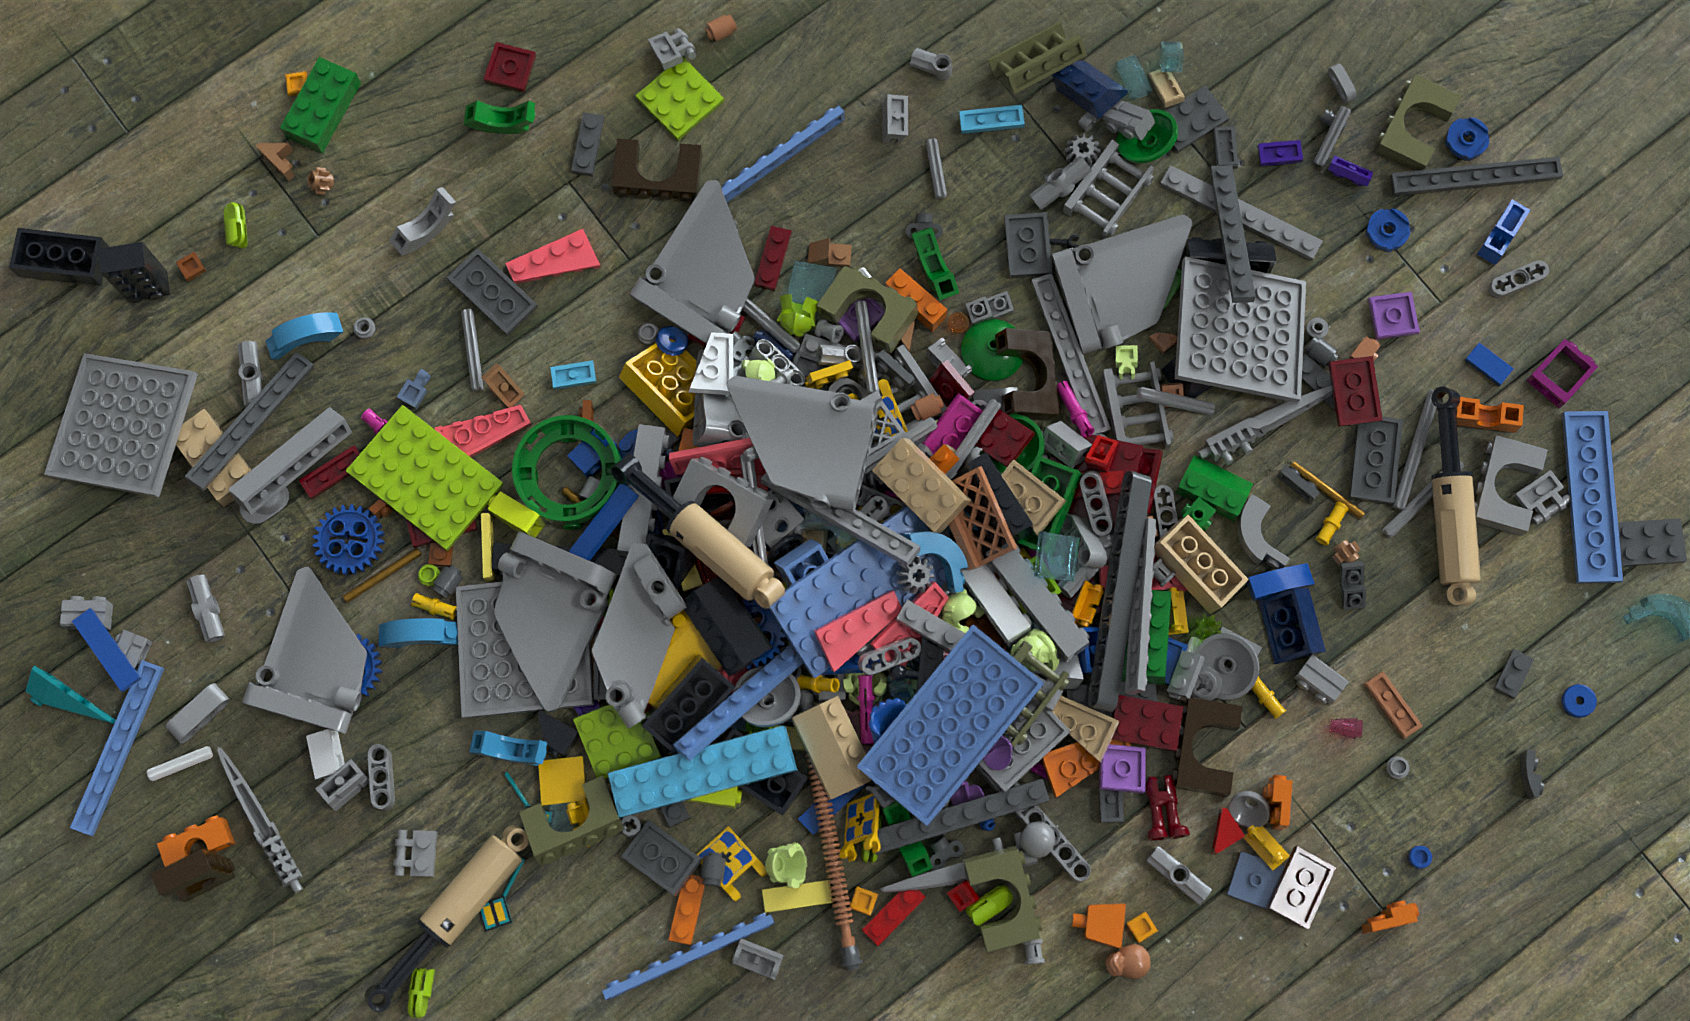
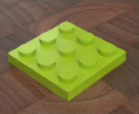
M683 56L682 63L666 69L636 95V99L677 141L682 139L725 102L723 96Z
M610 704L573 719L597 778L603 776L606 779L609 777L608 773L643 764L661 757L654 736L644 729L640 722L628 729L615 708Z

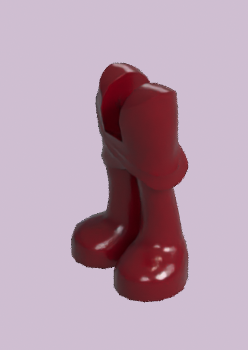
M1172 775L1164 776L1165 791L1158 792L1156 777H1148L1145 783V791L1149 797L1152 812V828L1147 832L1148 841H1162L1168 838L1162 815V806L1166 805L1169 839L1190 836L1189 828L1181 825L1177 812V805L1179 803Z

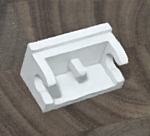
M327 729L306 736L315 779L324 778L325 780L345 764L337 731Z

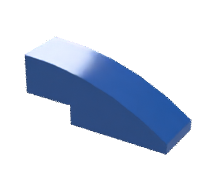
M1512 199L1477 255L1496 265L1530 210Z
M1308 563L1248 577L1249 580L1246 582L1253 601L1293 588H1305L1315 584Z

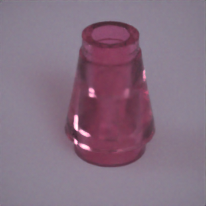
M1358 717L1331 719L1330 732L1355 740L1356 738H1362L1363 720H1358Z

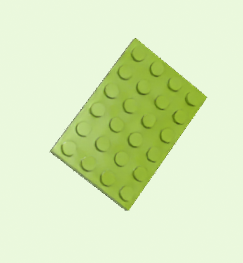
M404 405L398 409L346 470L350 476L386 502L446 551L454 545L486 507L490 499L504 485L501 480Z

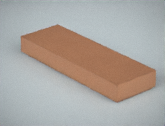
M1383 671L1364 684L1403 740L1423 727Z

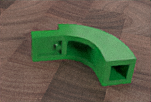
M476 100L466 105L463 125L489 133H523L529 131V124H532L535 119L536 103L528 100L515 107L503 108Z
M929 227L911 234L919 264L935 297L940 301L959 294L954 274L947 268L943 260L933 228Z
M897 800L885 809L882 808L888 826L911 820L908 810ZM921 841L898 848L912 877L933 869L928 853Z

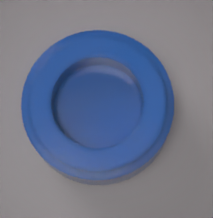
M1416 846L1409 851L1408 861L1412 867L1423 869L1430 865L1432 854L1427 847Z

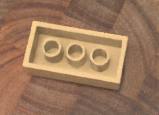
M203 409L182 424L176 446L193 467L224 432L213 417ZM239 452L207 487L223 507L234 500L228 489L251 471Z
M901 438L872 470L934 533H942L971 501L907 438Z
M1189 515L1177 521L1154 544L1156 557L1163 560L1162 563L1170 572L1175 573V577L1209 614L1222 608L1249 580Z

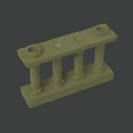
M1057 22L987 60L993 77L997 78L1005 74L1011 92L1016 94L1086 57L1087 53L1082 38L1077 35L1066 40L1062 24Z
M1026 641L1021 643L1012 657L1019 663L1027 662L1054 684L1046 694L1041 690L1035 694L1034 697L1040 702L1032 712L1026 707L1021 711L1020 715L1026 720L1019 730L1010 725L1005 731L1013 737L1010 740L1013 747L1016 744L1020 746L1028 736L1025 732L1057 690L1062 691L1069 682L1067 677L1070 675L1063 670L1059 676L1032 655L1033 652L1030 651L1033 646Z

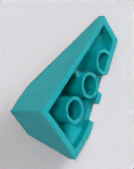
M36 666L31 669L25 692L31 695L30 700L41 707L45 704L55 709L115 724V718L50 673Z

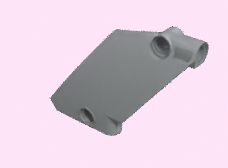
M641 543L631 544L615 592L592 648L593 656L607 689L606 700L615 708L628 729L647 717L644 711L675 630L669 619L686 608L682 597L648 545ZM656 581L663 583L664 590L662 593L655 590L654 583ZM614 689H618L622 692V700H616L614 698Z

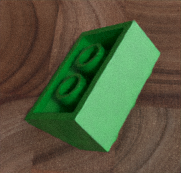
M1194 454L1175 493L1193 502L1200 497L1216 510L1215 513L1235 522L1253 483Z

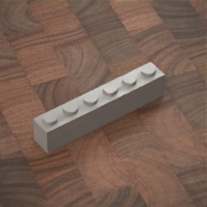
M330 407L228 489L236 503L250 515L256 512L352 433L345 418Z
M639 424L633 456L639 460L642 472L658 486L662 487L660 470L665 468L666 456H663L664 448H668L669 435H666L664 427ZM630 484L628 486L639 497L622 519L617 551L619 556L627 557L632 543L646 544L648 533L650 531L654 532L655 519L652 518L653 511L658 509Z
M1016 544L1017 549L989 562V564L1042 631L1047 632V636L1055 644L1057 651L1068 662L1088 647V639L1090 637L1082 627L1080 629L1077 627L1072 613L1062 608L1060 598L1055 593L1051 594L1046 588L1048 584L1041 575L1037 576L1034 573V566L1029 559H1023L1019 554L1020 549ZM990 550L985 553V559L989 557Z

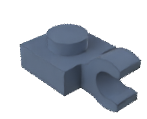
M421 369L414 381L407 379L397 398L417 409L428 392L423 386L431 378L428 375L429 373Z

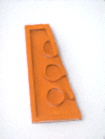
M1110 741V745L1131 746L1130 743ZM1078 742L1050 751L1041 759L1054 798L1060 796L1063 792L1100 768V762Z

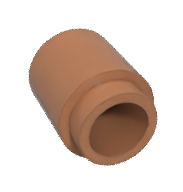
M730 14L727 16L722 15L708 22L707 28H705L709 40L713 39L715 42L734 34L733 31L737 30L736 23Z
M934 393L916 400L915 404L911 405L917 421L922 419L924 421L929 417L932 418L943 413L941 408L945 407L940 395L935 396Z

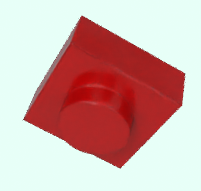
M967 880L947 892L959 912L980 899Z

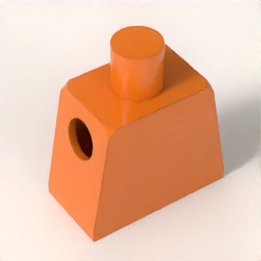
M1126 904L1088 905L1086 915L1073 913L1072 927L1084 928V939L1120 949L1122 947Z

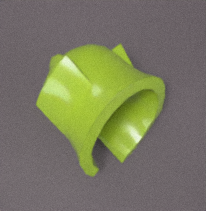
M792 294L779 297L781 312L777 322L781 324L788 334L802 337L810 329L816 328L815 314L818 310V301L806 297L802 305L792 302Z

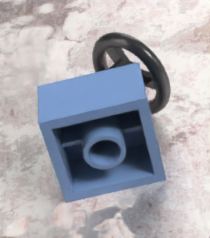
M798 533L781 539L772 547L767 555L768 564L776 566L787 587L828 560L820 543L811 538L804 542V537ZM798 540L795 544H788L791 541Z

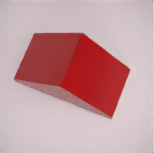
M1097 435L1085 457L1086 466L1101 472H1109L1119 441Z
M1227 808L1219 810L1211 851L1213 855L1218 854L1245 836Z

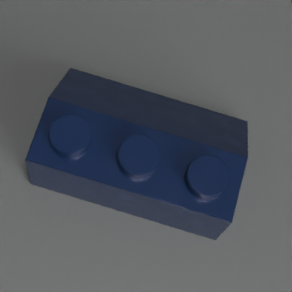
M1076 61L1052 74L1056 90L1097 119L1129 93L1126 88L1086 61Z
M1293 588L1258 601L1275 665L1309 658L1312 654L1315 656L1326 652L1309 588Z

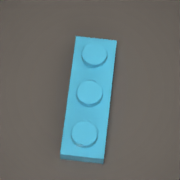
M1022 105L959 111L962 134L1024 128L1025 125Z

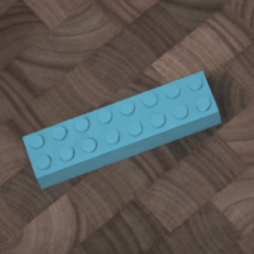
M780 726L706 746L690 761L681 754H676L610 772L608 776L618 816L624 818L795 772L797 767L787 728Z

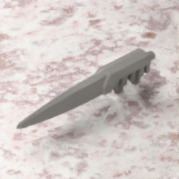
M1332 385L1301 396L1300 401H1286L1214 435L1205 441L1206 448L1198 451L1200 458L1204 459L1211 455L1213 460L1217 462L1222 457L1226 465H1230L1234 460L1229 452L1233 454L1237 448L1241 447L1245 455L1251 454L1253 449L1248 442L1254 443L1256 438L1266 435L1267 432L1297 417L1333 394Z
M218 747L217 751L223 767L246 815L255 829L253 833L257 841L263 848L283 886L287 887L290 885L295 894L299 893L303 888L298 880L303 876L283 843L274 822L270 823L258 800L222 748Z
M1022 832L1014 834L1015 846L1024 854L1026 864L1022 866L1026 867L1037 864V859L1027 856L1021 849L1020 837ZM1001 838L992 840L995 851L1003 849ZM959 863L880 889L882 892L927 889L962 883L967 880L963 863Z

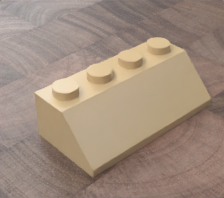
M839 696L791 718L829 800L872 781L870 777L856 767L866 756V753Z

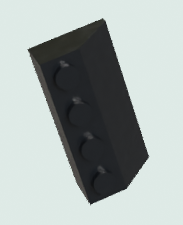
M1193 237L1187 239L1184 258L1190 257L1226 265L1221 238L1203 240L1201 237ZM1266 241L1246 242L1250 269L1270 274L1277 259L1274 245L1267 244Z
M987 453L968 462L951 479L953 481L971 470L982 466L1014 542L1016 543L1033 533L1032 521ZM975 474L970 485L979 488L980 480L978 475ZM957 484L956 486L963 492L964 486ZM969 489L967 496L974 503L977 492ZM982 495L979 505L988 508V498ZM967 505L965 509L971 517L973 507ZM978 510L975 520L984 523L986 513ZM991 515L988 526L997 529L998 521L996 517ZM977 526L978 530L981 533L982 528ZM987 530L984 539L992 544L995 533ZM1000 536L997 546L1002 549L1008 548L1006 539Z
M719 576L699 587L683 600L686 604L684 611L729 677L744 671L772 648V645L734 589Z
M732 728L724 741L746 735ZM797 770L739 787L783 816L797 799L809 781V777Z

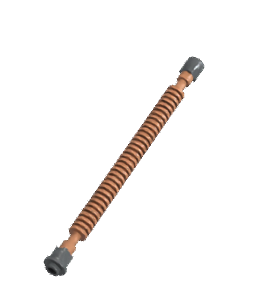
M812 694L800 695V703L797 708L798 714L814 707ZM807 759L806 762L811 763L807 765V768L812 769L808 773L813 775L809 779L810 781L814 780L810 784L815 786L811 790L816 792L812 795L813 798H818L813 801L819 804L814 807L815 809H820L816 811V815H821L816 818L817 821L822 820V822L818 823V827L823 826V828L819 829V832H824V834H820V838H825L821 840V844L826 843V845L822 846V850L827 849V851L823 852V856L828 855V857L824 858V861H829V863L825 864V867H830V869H826V873L831 872L830 875H827V879L832 878L831 881H828V884H833V886L829 887V890H834L830 895L835 896L831 901L837 903L832 905L833 908L838 909L833 910L834 914L838 913V916H834L835 920H840L835 923L836 926H841L843 937L841 939L842 948H840L842 957L841 967H846V971L859 969V964L863 963V960H860L858 945H855L854 936H851L849 923H853V919H848V917H852V913L847 914V912L851 911V907L846 908L847 905H850V901L845 902V900L849 899V896H844V894L848 893V890H843V888L847 887V884H842V882H846V878H841V876H845V872L840 873L841 870H844V867H839V865L843 864V861H838V859H841L837 855V853H840V849H836L840 845L835 843L839 839L838 837H833L838 835L837 831H832L837 828L836 826H831V824H835V820H830L835 817L834 814L829 815V813L833 812V808L828 809V807L832 806V803H827V801L831 800L826 797L827 794L811 760Z

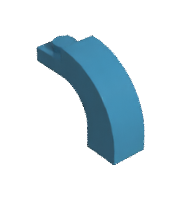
M315 313L292 319L271 330L273 335L265 341L271 360H279L289 351L302 344L315 341L331 342L343 333V329L337 313Z
M929 531L903 533V537L920 546V552L917 556L931 553L941 561L949 592L957 593L964 591L965 579L960 569L968 567L962 550L954 541L942 534Z
M434 618L403 619L386 622L379 625V647L401 648L413 644L458 645L457 622L444 621V619Z
M474 731L469 753L512 763L538 766V764H543V759L546 756L547 742L511 738L488 731Z

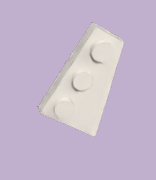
M711 332L689 392L730 395L726 382L733 377V334Z

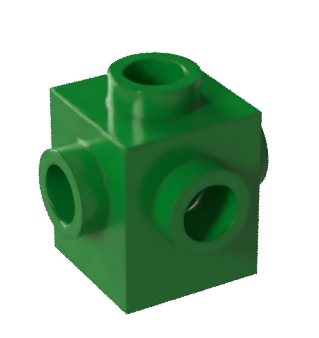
M1198 497L1192 505L1188 503L1181 511V514L1183 515L1182 518L1189 515L1205 532L1213 523L1210 519L1216 510Z

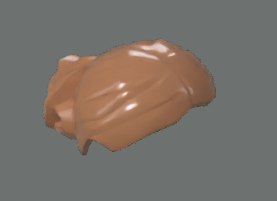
M1133 944L1111 953L1106 958L1105 966L1112 976L1139 979L1149 971L1151 960L1148 951L1143 946Z

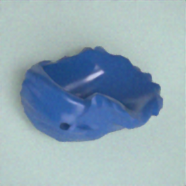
M899 698L887 699L886 702H879V706L872 708L868 726L871 729L870 732L872 733L874 744L907 706L904 700Z

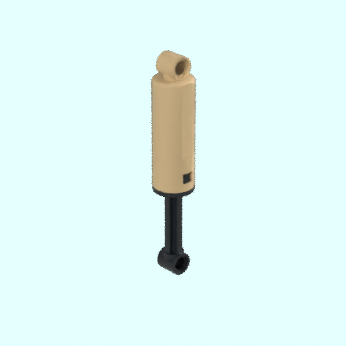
M1441 386L1436 388L1431 396L1432 403L1438 411L1443 472L1432 475L1439 578L1442 585H1450L1447 590V599L1450 603L1469 606L1476 599V592L1471 584L1478 583L1481 580L1472 472L1461 471L1456 419V409L1460 403V395L1454 389ZM1448 394V401L1443 403V397ZM1461 589H1463L1464 591V597L1462 600H1460L1458 596L1459 591Z
M629 454L611 466V473L614 479L620 484L628 483L670 518L667 524V531L746 600L755 599L761 607L767 609L785 595L782 583L773 578L774 571L694 501H688L680 505L642 472V466L635 456Z
M511 825L504 830L501 840L495 835L490 836L420 917L417 923L424 929L422 934L379 983L370 986L366 990L365 1001L371 1010L383 1012L388 1009L393 994L434 946L439 942L448 949L521 864L522 859L516 853L525 849L529 843L525 830L517 825ZM520 833L519 841L511 843L512 835ZM376 994H383V999L380 1002H372Z

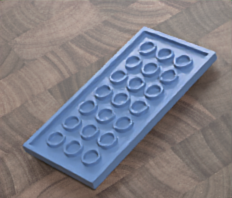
M907 505L880 523L903 536V533L911 531L930 532L926 524ZM859 539L785 589V595L769 607V610L813 678L818 677L830 668L814 630L890 590L895 592L901 607H903L907 599L912 601L920 593L917 591L916 594H912L910 590L904 591L902 589L903 584L897 583L901 576L896 575L895 572L902 570L898 561ZM931 553L919 555L920 559L926 558L928 560L927 565L934 567L929 573L935 577L929 578L928 581H935L939 587L944 585L946 578L941 561ZM918 572L913 573V577L918 575Z
M972 625L856 767L928 826L1040 690L1044 682L977 627Z

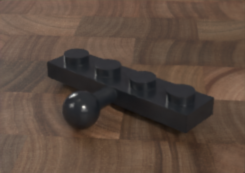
M922 636L918 671L907 670L903 665L898 664L890 668V678L895 682H901L905 678L917 680V693L943 662L944 649Z

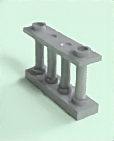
M1113 140L1092 166V172L1084 177L1063 208V213L1069 217L1074 211L1076 213L1080 212L1103 227L1102 239H1106L1108 235L1112 236L1119 226L1117 222L1144 186L1148 187L1154 179L1152 175L1153 166H1150L1144 173L1119 156L1117 152L1119 144ZM1115 163L1140 181L1132 189L1109 174L1106 169L1107 165ZM1097 179H1103L1128 197L1120 205L1097 190L1093 184ZM1085 195H1091L1116 212L1110 222L1083 205L1082 199Z
M903 344L896 348L893 359L915 378L912 386L917 392L916 396L897 405L900 413H903L910 409L916 400L932 393L935 396H938V394L905 345ZM862 366L857 375L858 381L861 386L867 389L864 366ZM876 369L877 378L884 375ZM893 384L890 385L892 394L901 390ZM946 406L941 408L943 413L947 409ZM943 413L932 417L934 421L939 420ZM916 419L906 424L907 430L909 431L923 422V419L920 421Z
M1155 361L1150 362L1148 372L1136 373L1134 379H1131V374L1123 375V379H1119V376L1113 375L1112 368L1104 369L1101 376L1114 439L1139 445L1163 442L1164 450H1168L1174 438L1172 430H1168L1164 406L1155 403L1156 413L1132 417L1121 416L1120 408L1123 405L1147 401L1139 400L1136 397L1137 394L1121 397L1116 392L1118 385L1150 380L1152 389L1160 391L1159 381L1161 380L1160 369L1156 368ZM1159 421L1161 433L1134 438L1125 437L1124 429L1127 426Z

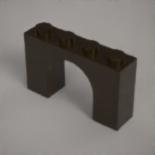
M617 139L612 179L614 194L621 197L636 195L643 199L659 197L661 200H671V198L684 202L695 200L699 192L703 154L701 145L680 143L678 166L674 174L663 181H650L644 178L638 171L639 141Z
M1005 328L995 334L997 355L1024 359L1033 368L1036 376V386L1033 392L1012 390L1001 397L1003 412L1007 415H1022L1033 420H1049L1059 415L1057 382L1055 381L1054 371L1055 362L1052 353L1053 342L1050 332Z
M1190 697V699L1186 700V703H1182V716H1184V720L1179 732V738H1181L1180 747L1177 746V751H1175L1174 759L1178 760L1177 769L1173 768L1172 780L1175 782L1177 789L1228 797L1231 795L1234 772L1212 769L1200 764L1193 754L1192 740L1197 731L1207 727L1237 731L1240 728L1243 706Z
M200 849L150 875L159 896L168 897L176 893L179 901L188 902L235 878L233 873L235 867L230 858L227 859L219 854Z

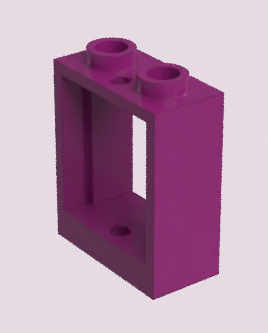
M1564 339L1526 381L1560 409L1599 366L1595 364V361L1590 356L1584 355L1579 351L1575 343ZM1560 351L1586 371L1567 393L1542 373Z

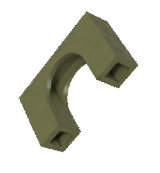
M1415 74L1412 81L1407 80L1402 90L1405 92L1404 97H1399L1393 109L1397 111L1394 116L1389 115L1384 125L1388 128L1385 133H1380L1376 144L1379 145L1376 152L1412 170L1418 171L1426 168L1435 148L1409 135L1404 126V116L1412 111L1421 110L1448 122L1461 95Z
M844 266L818 302L817 309L819 315L837 325L854 302L861 299L879 301L886 310L882 319L871 333L872 343L891 354L919 314L916 301L911 297H904L898 294L892 287L881 285L875 278H868L862 275L856 268L851 269Z
M603 776L582 784L589 803V814L586 821L573 831L558 832L553 830L547 813L540 803L519 812L534 857L540 866L551 864L556 859L572 855L579 849L592 846L604 838L615 836L620 831L625 830L621 818L618 816L610 788Z
M1016 846L963 859L967 881L970 885L994 879H1003L1015 886L1018 895L1016 907L1008 917L979 926L985 950L989 952L1040 938L1039 931L1042 930L1039 917L1035 918L1033 909L1037 907L1034 896L1029 895L1028 887L1031 886L1028 873L1024 874L1022 865L1026 864L1023 852L1019 851Z

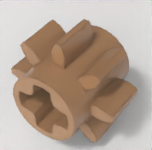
M316 167L315 171L308 174L307 184L312 191H315V194H325L326 191L332 189L334 178L330 171H326V168Z
M1346 539L1333 548L1336 552L1333 559L1338 565L1340 563L1355 562L1360 558L1357 553L1361 548L1355 541L1349 543Z

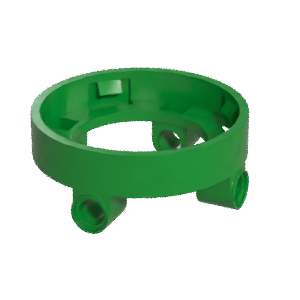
M556 416L535 425L518 444L512 463L513 482L522 501L531 510L538 513L542 519L555 524H561L563 529L566 530L582 529V523L595 518L620 485L611 473V466L620 461L621 456L608 433L598 424L579 416ZM594 429V433L597 434L602 440L606 438V440L609 443L607 447H605L598 438L591 434ZM542 432L546 436L536 443L531 452L526 448L528 444L531 445L538 437V433ZM558 441L566 443L583 441L593 447L600 457L602 464L601 481L595 492L582 502L569 505L553 502L541 492L538 486V460L549 446ZM533 496V498H534L543 508L547 509V511H546V512H542L541 510H539L541 507H539L533 500H529V499Z

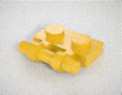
M849 360L809 373L806 377L805 387L820 389L825 384L834 383L837 380L848 377V373L853 369L851 361Z

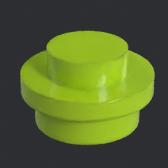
M432 564L424 565L418 572V579L425 586H433V582L440 571Z

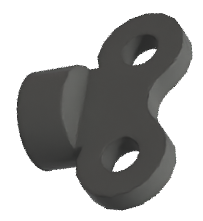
M916 213V223H910L906 227V234L912 238L911 228H916L918 232L932 227L938 229V233L935 234L936 239L941 237L943 229L941 225L933 223V213Z
M734 331L732 333L733 361L740 363L745 359V351H751L754 348L755 341L750 336L742 337Z
M944 835L935 837L929 843L934 852L929 857L934 870L943 868L948 858L959 857L964 851V846L959 840L948 842ZM955 845L958 846L957 851H953ZM935 859H940L939 864L934 863Z

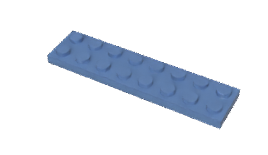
M1608 411L1563 412L1562 421L1568 492L1571 497L1569 504L1576 583L1623 582Z

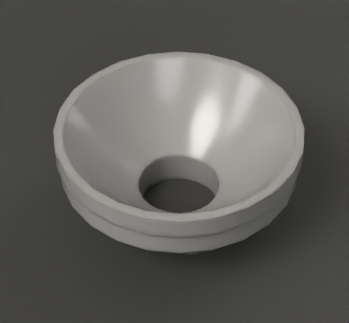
M1251 791L1239 792L1230 801L1228 810L1236 823L1243 827L1249 828L1251 825L1255 827L1264 826L1270 817V805L1258 793ZM1254 799L1258 802V805L1251 806L1246 800Z

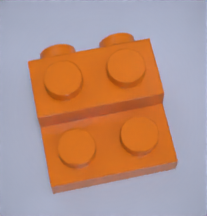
M1273 775V778H1269L1267 787L1264 786L1262 796L1268 801L1270 807H1274V810L1270 811L1269 823L1273 824L1272 830L1279 831L1289 826L1293 780H1286V776Z
M1405 900L1386 905L1387 909L1381 911L1382 915L1367 919V924L1361 925L1363 934L1417 922L1419 910L1416 903L1406 905Z

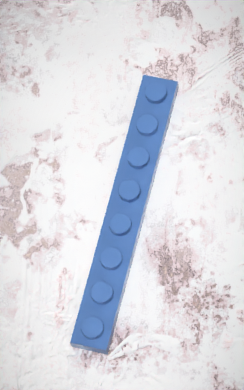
M840 106L835 109H829L821 119L812 121L801 133L796 132L788 142L776 146L771 154L759 158L754 166L743 169L734 180L726 181L722 185L726 202L735 198L845 120L843 109Z
M792 644L673 745L675 750L687 760L693 759L802 665L803 662Z
M141 660L137 673L142 679L132 685L127 693L70 826L71 829L94 836L164 668Z
M762 913L753 918V923L745 925L744 922L732 927L733 932L724 935V932L712 936V941L703 944L701 941L690 946L691 951L685 954L679 951L670 955V960L663 964L660 960L648 965L649 970L643 973L637 970L628 974V979L621 983L619 980L608 983L606 985L607 989L602 991L606 1000L617 997L731 945L741 938L744 939L775 925L771 914L766 916L765 913Z

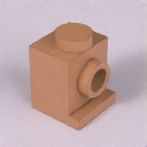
M1366 336L1349 359L1373 356V361H1375L1379 356L1376 352L1381 345L1375 339H1369Z

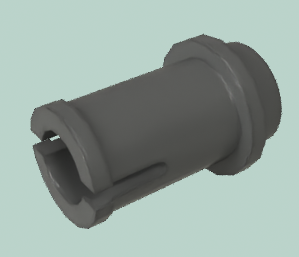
M1326 110L1320 118V121L1323 122L1322 125L1326 124L1331 127L1336 115L1333 114L1332 110L1331 112ZM1345 122V124H1344V126H1343V128H1342V130H1341V133H1342V131L1344 130V128L1347 126V124H1348L1347 122Z

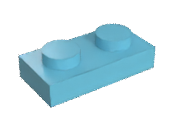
M593 360L550 367L554 390L597 383Z

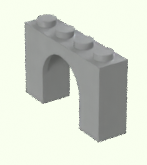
M1498 435L1487 442L1485 447L1487 458L1480 467V474H1482L1481 482L1478 481L1475 488V494H1478L1475 502L1477 524L1523 536L1528 532L1533 511L1503 501L1496 492L1495 477L1497 472L1503 469H1516L1538 475L1543 470L1547 449Z
M705 457L691 459L673 498L680 505L688 501H694L700 506L706 493L716 485L725 487L733 495L736 504L735 515L728 531L746 547H751L774 499L768 497V492L765 490L750 487L747 480L737 477V479L732 477L729 470L722 467H714L712 461Z

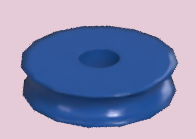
M665 326L658 332L656 343L662 352L676 356L684 353L688 346V338L681 329L674 326Z
M1572 685L1562 695L1563 708L1573 717H1586L1596 708L1597 699L1595 693L1586 685ZM1577 697L1582 699V705L1576 703Z

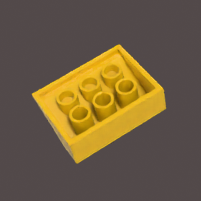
M657 343L625 363L619 378L677 437L683 434L684 428L690 429L693 427L695 393H690L689 389L696 374L697 361L687 350L680 355L672 356L662 352L658 348Z
M684 610L669 619L675 630L648 701L652 706L698 654L718 671L722 668V665Z

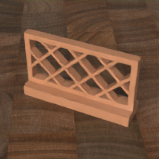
M982 466L954 479L952 482L955 485L964 486V494L968 495L969 489L977 492L975 502L970 501L968 504L973 507L971 517L966 516L963 509L949 524L956 543L966 558L968 570L981 568L987 565V563L1017 549ZM975 474L978 475L980 480L979 488L970 485ZM982 495L986 496L989 500L988 508L979 505ZM978 510L986 513L984 523L975 520ZM991 515L996 517L998 521L997 529L988 526ZM974 524L982 528L979 538L972 531ZM987 530L995 533L992 544L984 540ZM1000 536L1006 539L1008 548L1002 549L997 546ZM983 545L991 548L989 557L986 559L981 552Z

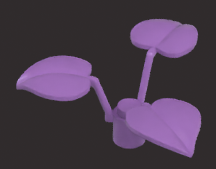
M1004 736L999 738L983 758L989 768L997 771L1002 770L1011 762L1012 745ZM964 781L951 797V802L953 806L985 797L979 786H969V783Z

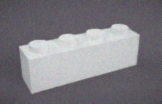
M989 563L971 571L967 567L960 570L964 575L966 588L983 609L985 615L1008 647L1016 644L1019 639L1025 637L1031 631L1030 625H1032L1030 618L1026 613L1022 615L1018 609L1020 607L1014 596L1010 597L1007 594L1005 583L1001 578L997 580L993 574L995 571Z

